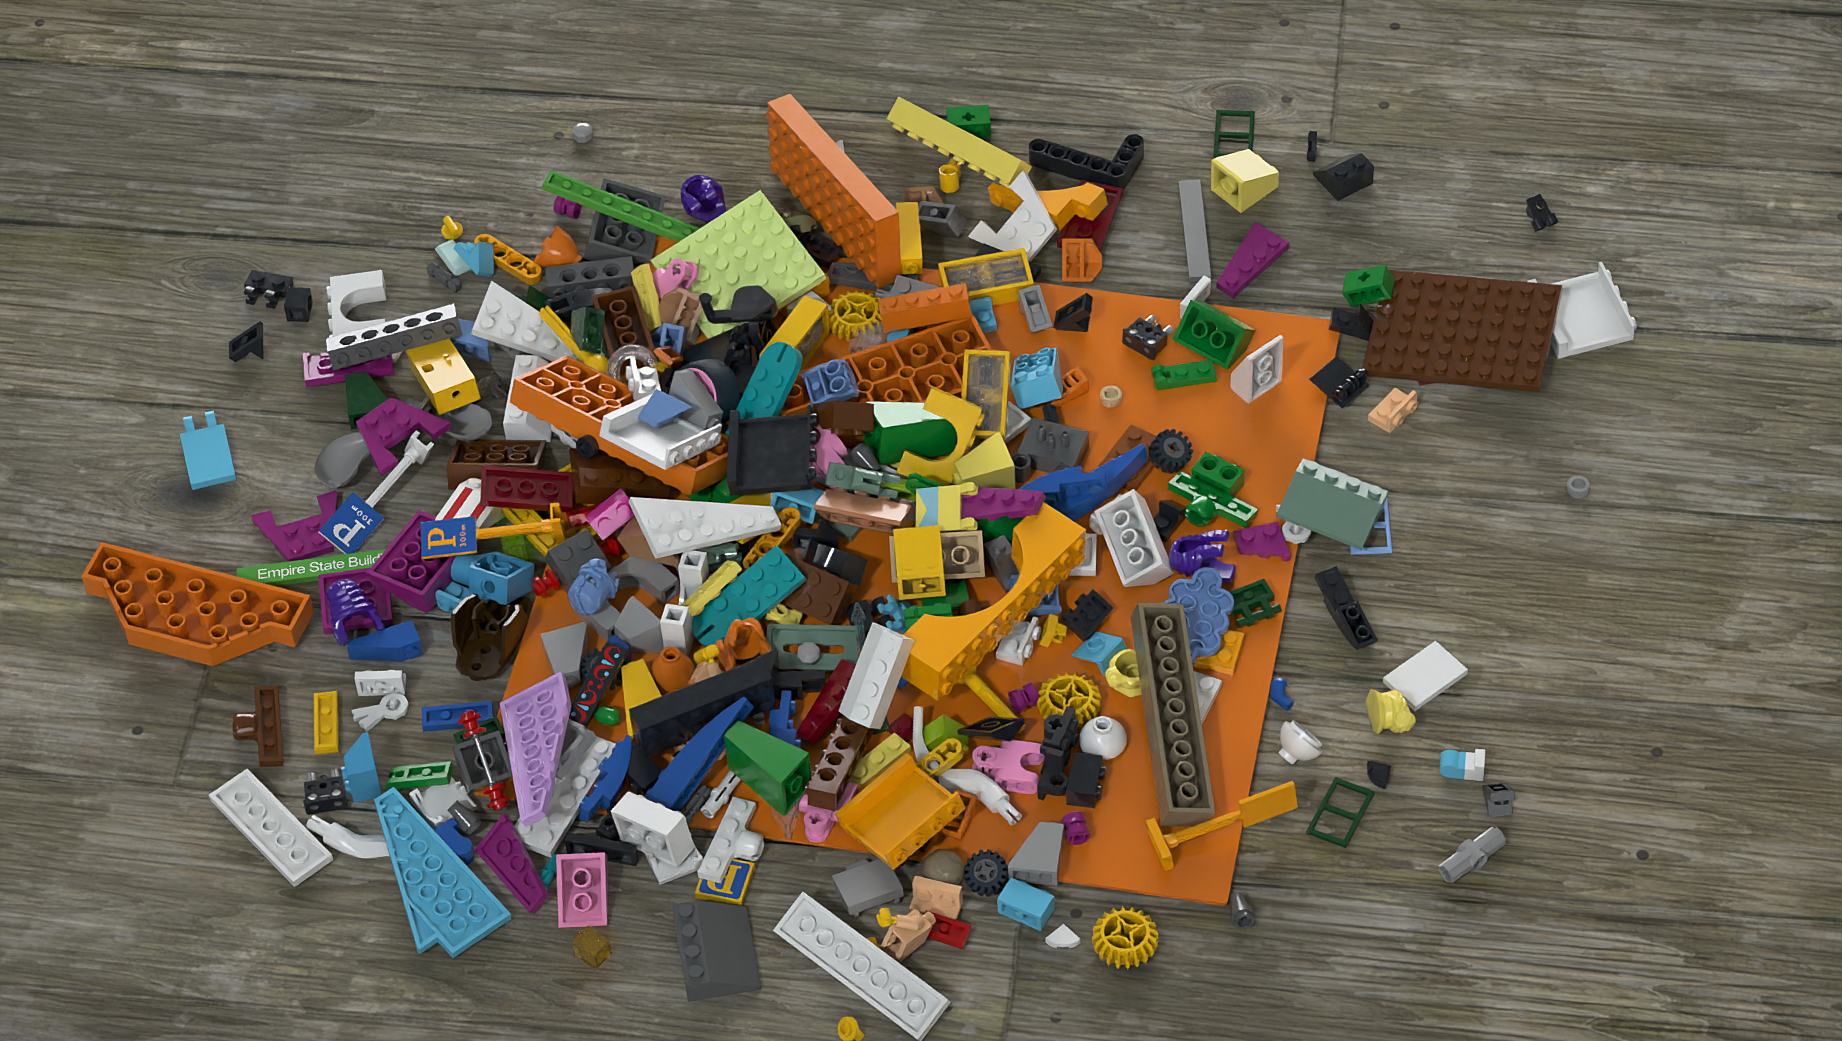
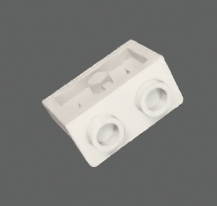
M630 358V366H626V380H628V391L633 393L634 400H640L649 396L656 389L661 391L657 369L650 367L637 369L635 358Z
M1033 617L1031 623L1025 621L1018 622L1013 627L1011 633L1007 637H1003L996 651V659L1023 666L1025 659L1030 658L1032 654L1034 640L1037 641L1041 634L1038 617Z
M402 670L355 672L358 696L389 695L391 693L405 695L406 674L402 673Z

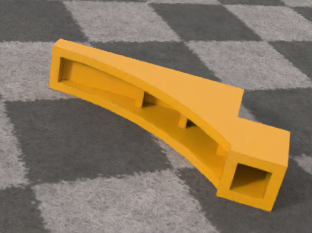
M1088 182L1085 185L1068 189L1037 191L1059 231L1075 214L1081 218L1093 221L1108 205L1105 190ZM992 183L988 187L991 203L997 207L1010 210L1012 213L1024 201L1011 188L1009 189L996 183Z

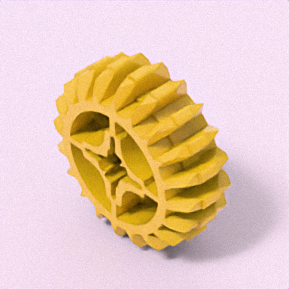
M857 290L854 293L847 291L845 296L839 294L838 299H833L830 305L832 310L828 311L829 328L834 336H838L840 340L846 338L848 343L851 340H855L858 344L859 340L867 342L868 338L874 339L875 334H881L883 324L879 310L878 299L880 298L875 297L873 293L867 295L865 290L862 293H858Z
M1065 672L1064 676L1056 674L1055 679L1048 678L1047 683H1042L1041 690L1038 693L1040 698L1037 700V707L1044 720L1050 715H1063L1066 707H1070L1076 710L1078 727L1082 729L1083 724L1096 718L1097 713L1101 709V695L1098 686L1094 685L1092 679L1087 680L1085 674L1081 677H1078L1076 672L1073 675Z
M1122 906L1120 911H1116L1113 908L1111 914L1104 912L1103 919L1098 918L1096 926L1093 928L1092 943L1101 961L1106 960L1108 966L1116 963L1117 969L1121 965H1125L1128 970L1131 964L1138 968L1140 961L1147 963L1148 957H1153L1154 950L1158 947V932L1155 922H1151L1150 915L1144 916L1142 910L1136 913L1133 906L1129 911H1126Z

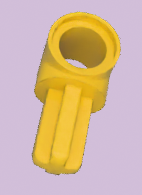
M950 159L949 164L939 168L940 188L946 193L956 192L960 188L959 179L961 177L960 168L962 164L954 159Z

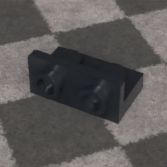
M805 232L798 239L813 260L828 269L832 262H835L838 258H843V247L818 235Z
M1093 589L1087 595L1082 593L1074 602L1077 607L1074 610L1069 608L1061 617L1064 621L1062 625L1067 626L1082 641H1085L1113 609Z

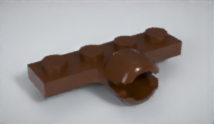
M254 686L255 712L234 714L233 737L237 741L254 740L257 742L259 767L283 766L278 686Z

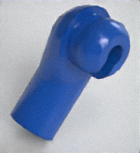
M1276 678L1270 685V697L1288 711L1292 708L1294 701L1285 695L1286 680Z

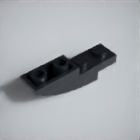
M593 288L579 290L544 302L564 324L574 319L579 324L595 317L592 295L609 292L612 289Z
M1337 566L1316 573L1315 580L1324 596L1323 602L1348 642L1356 650L1378 642L1359 602L1354 601Z
M778 669L773 684L774 698L781 700L782 691H791L792 700H803V693L821 692L826 684L825 670L779 672Z

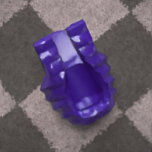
M694 175L683 183L680 196L687 215L709 223L727 212L722 187L713 178L705 175Z
M1228 530L1209 531L1208 533L1203 532L1201 535L1182 536L1175 540L1169 554L1171 566L1180 575L1185 574L1186 577L1193 576L1195 571L1200 568H1213L1220 573L1222 582L1231 583L1236 572V566L1215 559V557H1222L1224 552L1223 544L1211 545V542L1227 541L1230 532Z
M350 579L334 582L326 591L327 600L329 601L328 607L331 609L330 615L332 618L330 622L334 637L337 639V645L340 646L348 640L343 621L352 616L366 615L372 621L376 631L385 629L382 617L378 615V610L374 608L373 603L369 602V598L364 596L365 591L360 588L359 584Z

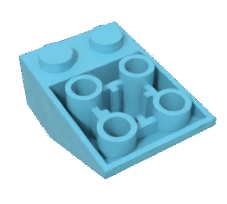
M1057 347L1053 349L1044 348L1032 355L1023 354L1014 360L1010 386L1019 409L1062 397L1063 385Z

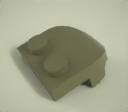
M776 209L787 226H790L793 230L803 233L811 231V229H817V221L808 215L797 211Z

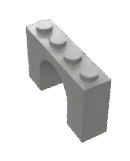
M629 556L628 559L614 566L608 572V575L612 572L617 573V578L620 581L617 591L628 587L640 588L648 592L662 606L680 594L679 579L658 562ZM606 597L601 608L593 614L581 615L578 610L573 608L574 613L606 642H608L611 636L615 635L614 624L621 613L608 602L610 598Z

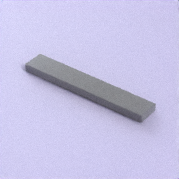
M1200 179L1179 181L1189 282H1199L1203 276L1211 280Z

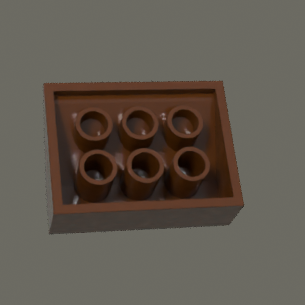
M457 439L447 463L448 490H456L459 484L469 478L481 480L482 465L543 470L546 440L478 439L468 443Z
M576 448L569 449L575 503H603L620 488L629 499L630 497L668 499L670 485L664 484L654 476L646 475L644 471L636 467L627 465L619 458L611 457L607 452L599 449L595 456L586 459L579 455Z

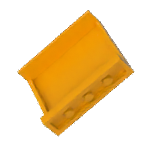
M906 753L838 810L835 816L843 830L894 870L965 809V805L958 792L951 794L919 769L913 758Z

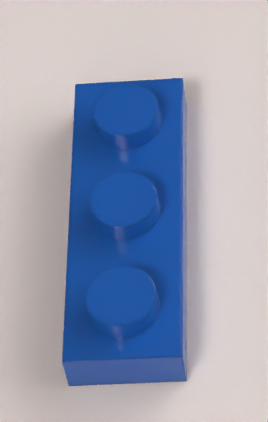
M492 701L422 707L423 732L465 728L464 725L458 724V720L461 719L462 713L471 710L481 714L478 723L493 717Z

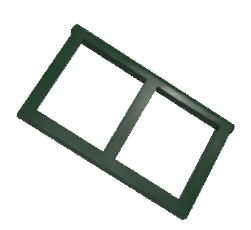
M1216 110L1213 159L1228 155L1218 153L1219 138L1249 139L1248 149L1253 151L1254 111ZM1220 117H1250L1249 133L1221 132Z
M1335 777L1306 834L1346 848L1375 791ZM1337 785L1367 796L1357 815L1327 804ZM1323 810L1353 820L1344 840L1314 829Z

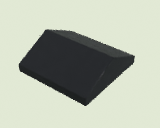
M990 716L957 731L959 735L975 739L1010 742L1025 723L1024 719Z

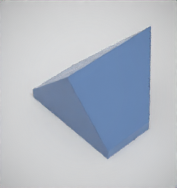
M663 323L651 334L655 349L670 346L683 357L684 350L688 348L685 326Z
M656 389L640 412L638 419L657 428L681 417L683 412L692 406Z

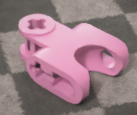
M674 259L670 262L667 269L660 268L653 273V282L659 296V301L662 300L663 295L678 286L689 290L698 277L697 265L693 262H685L682 259Z
M818 425L816 428L819 431L820 441L814 445L817 452V462H813V466L816 467V474L819 473L825 481L829 462L845 465L842 458L847 456L848 452L837 435L831 434V430H822L821 426Z
M1017 740L1003 741L1000 748L989 746L977 747L972 754L974 761L972 769L980 771L993 779L1004 791L1035 794L1037 793V784L1040 780L1039 776L1036 773L1026 771L1023 767L1040 765L1045 755L1040 753L1041 744Z
M849 782L835 812L808 805V795L806 794L800 799L799 811L806 813L804 816L805 835L809 841L818 843L828 837L834 822H839L835 813L859 793L858 784Z

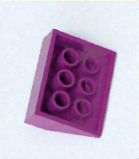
M418 510L367 571V576L407 605L429 613L437 603L436 591L441 590L444 592L450 583L454 582L451 577V566L456 556L422 559L421 522L435 521L436 516Z

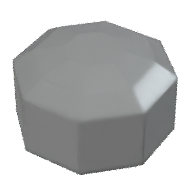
M578 123L573 126V139L578 143L590 141L593 138L592 126L588 123Z
M804 642L798 647L797 657L803 665H814L820 660V649L814 642Z

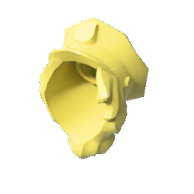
M1127 649L1117 653L1110 660L1109 668L1105 671L1108 685L1129 697L1142 695L1136 652Z
M1370 689L1366 699V707L1373 732L1380 734L1383 729H1390L1394 733H1403L1404 731H1409L1414 726L1416 718L1410 712L1401 692L1391 690L1380 693Z

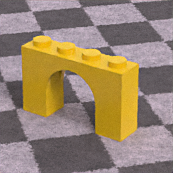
M932 386L923 409L947 419L955 427L958 436L957 445L949 456L938 460L928 459L905 449L896 472L906 477L909 474L916 473L942 485L951 486L955 485L952 473H955V463L965 456L963 453L966 446L971 448L976 436L972 434L975 425L980 427L985 414L981 413L982 407Z

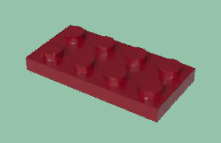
M1081 180L1079 186L1085 185L1088 182L1103 188L1108 205L1093 221L1081 218L1075 214L1062 228L1057 240V248H1062V239H1092L1101 252L1122 198L1123 188Z
M482 465L480 506L550 511V503H559L562 512L572 510V472Z

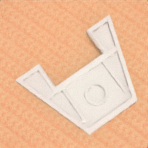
M1022 170L1009 187L1024 200L1023 203L998 233L981 220L968 237L1002 251L1025 248L1027 259L1031 262L1057 231V228L1026 171Z

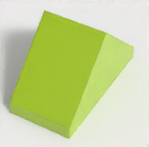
M943 714L923 727V739L928 751L934 750L950 738L959 740L964 750L969 749L968 737L959 735L957 731L965 726Z

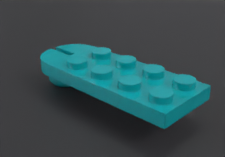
M784 342L773 343L765 349L736 409L739 410L741 419L779 416L803 363L802 354L798 349ZM728 426V428H727V430H726V432H725V434H724V435H726V436H728V437H729V426Z
M776 545L724 588L718 597L704 605L705 609L693 617V634L704 648L710 644L715 645L717 640L726 636L734 620L739 619L742 621L747 618L760 620L803 584L806 578Z

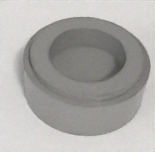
M1573 476L1567 481V493L1573 498H1584L1589 494L1590 482L1583 476Z

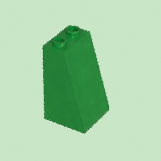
M866 402L874 404L873 431L865 432L863 441L866 446H870L879 465L900 462L905 449L925 458L947 455L954 451L955 445L958 442L955 427L947 419L924 410L923 406L925 403Z
M737 721L732 728L726 731L724 740L728 769L777 812L785 816L805 795L806 783L808 780H812L809 752L741 721Z

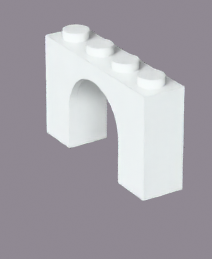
M382 270L330 277V286H327L328 299H331V302L328 303V312L330 316L332 315V319H328L330 332H333V335H329V338L385 323V318L363 322H354L345 318L346 314L357 305L387 300L386 284Z
M693 550L683 552L678 566L680 578L679 604H666L660 621L664 648L673 646L688 656L695 638L692 631L693 617L690 616L689 607L680 605L710 577L707 553Z

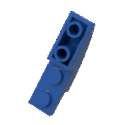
M1078 466L1046 474L1018 490L1043 491L1046 496L1044 503L1052 507L1063 504L1062 497L1064 496L1074 497L1081 494L1107 492L1108 485L1105 471L1083 473L1082 467Z
M782 691L780 710L770 709L771 736L801 749V739H797L794 720H791V716L796 714V700H792L791 691Z
M629 735L622 742L619 740L615 744L609 758L605 757L598 767L600 770L599 779L593 787V793L589 797L586 795L579 805L581 809L579 819L585 823H588L600 807L607 810L612 802H616L621 793L631 757L632 742Z

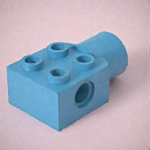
M500 552L481 555H457L451 566V577L453 581L469 586L470 593L478 594L480 598H489L497 601L499 604L506 605L532 590L534 563Z

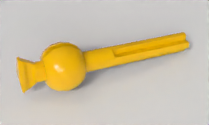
M549 306L540 309L541 312L538 315L582 363L619 382L622 381L621 378L611 375L613 370L610 360L604 355L592 354Z
M973 666L968 671L966 677L956 683H966L999 717L1018 718L976 674L977 666ZM1025 724L1017 732V735L1026 728Z

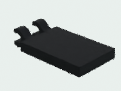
M737 325L728 331L686 348L683 353L684 361L679 369L691 362L704 359L720 360L730 367L732 361L743 358L744 350L736 351L735 349L737 344L747 342L749 333L740 334L741 326Z

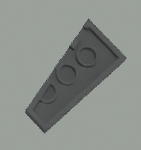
M831 263L827 273L831 284L872 291L877 290L876 285L867 279L866 274L859 270L855 263ZM901 274V276L918 280L920 274ZM894 283L885 285L884 287L879 289L890 292Z

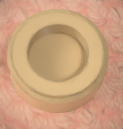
M1106 386L1101 390L1100 402L1105 407L1114 408L1122 403V391L1117 386Z

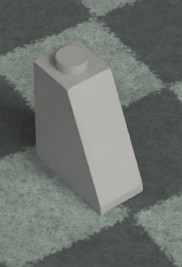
M685 369L674 372L669 395L692 406L684 411L680 418L703 430L721 424L723 411L694 371Z
M586 622L540 634L543 650L552 674L555 675L562 672L566 677L568 688L581 684V662H583V657H586L589 641Z
M1056 822L1038 823L1009 862V880L1014 878L1027 883L1057 886L1064 843V824Z

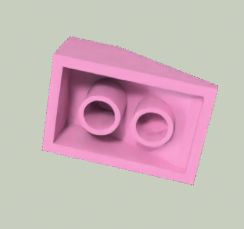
M604 852L556 855L558 928L608 926L607 854Z

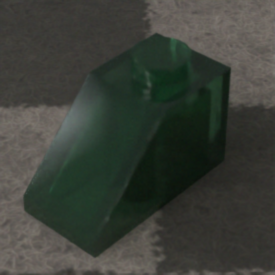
M583 307L572 311L570 333L580 351L601 354L605 311L590 307Z

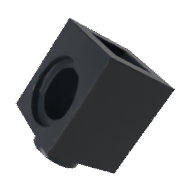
M288 287L284 303L287 321L309 322L313 305L310 288Z

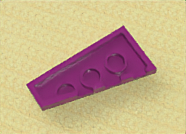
M1255 222L1218 279L1216 288L1234 299L1289 249V242Z
M303 353L306 387L341 383L345 381V375L367 372L370 377L394 374L392 354L333 370L328 353H321L320 356H311L310 353Z
M978 487L977 495H962L961 519L972 517L975 521L985 518L989 521H994L1007 515L1009 518L1037 515L1046 496L1043 491Z
M502 814L475 851L529 913L535 914L549 894L509 815Z

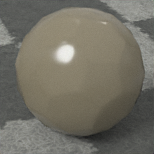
M937 849L924 859L922 877L958 886L964 877L963 861L953 851Z

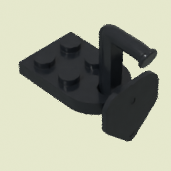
M759 285L743 286L735 291L731 309L714 310L711 304L712 296L709 293L700 294L699 301L710 323L749 322L750 342L756 349V357L759 361V354L777 332L772 319L778 313V305L775 298Z

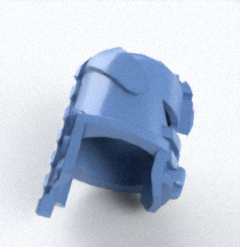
M598 558L591 559L588 563L582 565L579 576L568 591V599L572 608L578 610L581 615L597 612L603 605L606 597L615 598L620 583L617 573L612 572L608 575L606 562Z

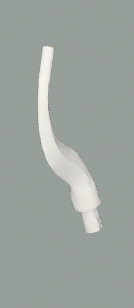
M920 706L914 707L913 746L917 762L929 753L923 739V707ZM931 761L927 767L934 770L939 767V764L936 761ZM949 768L939 776V784L951 794L957 789L977 796L992 813L999 812L1011 826L1017 822L1010 814L1018 821L1022 818V814L1009 803V795L982 772L974 769Z
M313 815L312 819H309L306 824L307 829L323 837L325 844L345 854L359 858L389 856L384 835L355 834L336 822L329 824L316 815Z

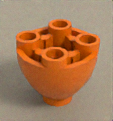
M556 226L550 235L551 238L547 236L541 245L543 252L540 251L534 259L536 264L545 268L581 263L583 257L579 255L578 248L572 237L561 227Z
M669 646L664 648L654 659L650 674L660 694L664 696L687 687L696 668L686 653L676 647Z

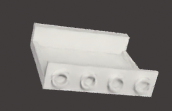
M1599 262L1598 272L1552 283L1562 285L1563 288L1551 340V346L1558 359L1633 340L1634 330L1637 329L1636 321L1628 313L1627 303L1622 301L1618 286H1614L1611 273L1605 269L1602 262ZM1536 279L1527 281L1537 283Z
M651 394L604 415L599 435L666 470L717 446L721 439L722 425L718 424L703 430L678 417L655 428L638 419L640 412L652 396Z

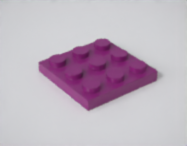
M370 568L318 575L324 634L334 633L330 622L332 618L330 615L331 609L328 607L329 601L327 600L326 591L334 582L342 579H350L359 584L360 588L365 591L364 596H367L369 602L373 603L374 608L378 610V615L382 617V623L385 626L393 625L390 592L367 576V571ZM366 615L352 616L343 621L345 631L374 627L372 621Z

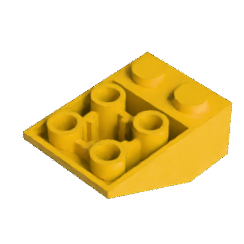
M940 525L893 529L899 600L946 596Z

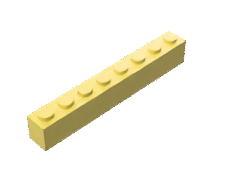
M899 96L886 118L893 123L892 127L902 133L904 130H907L908 136L917 141L919 138H922V143L932 149L936 145L939 147L938 152L949 156L950 153L953 154L952 159L963 165L965 161L968 162L969 168L978 173L980 170L985 171L983 175L995 181L996 177L999 178V183L1009 189V186L1022 170L1026 171L1028 175L1032 166Z

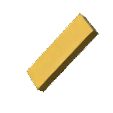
M337 691L314 693L315 755L339 752Z

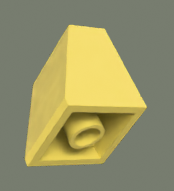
M1249 149L1211 160V190L1240 213L1279 187V172L1274 166H1270L1259 155Z
M1000 432L992 435L955 463V473H952L955 485L973 482L978 487L1015 489L1014 463Z

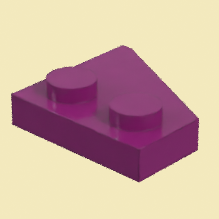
M1278 522L1233 531V537L1239 554L1256 555L1267 559L1271 555L1282 557V561H1290V553Z

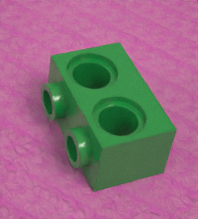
M1205 452L1192 467L1191 476L1235 497L1244 486L1245 470L1241 469L1238 465L1221 459L1217 455Z

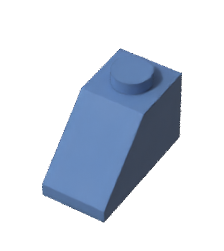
M459 319L462 335L450 338L459 354L490 362L491 354L487 340L471 335L475 323Z

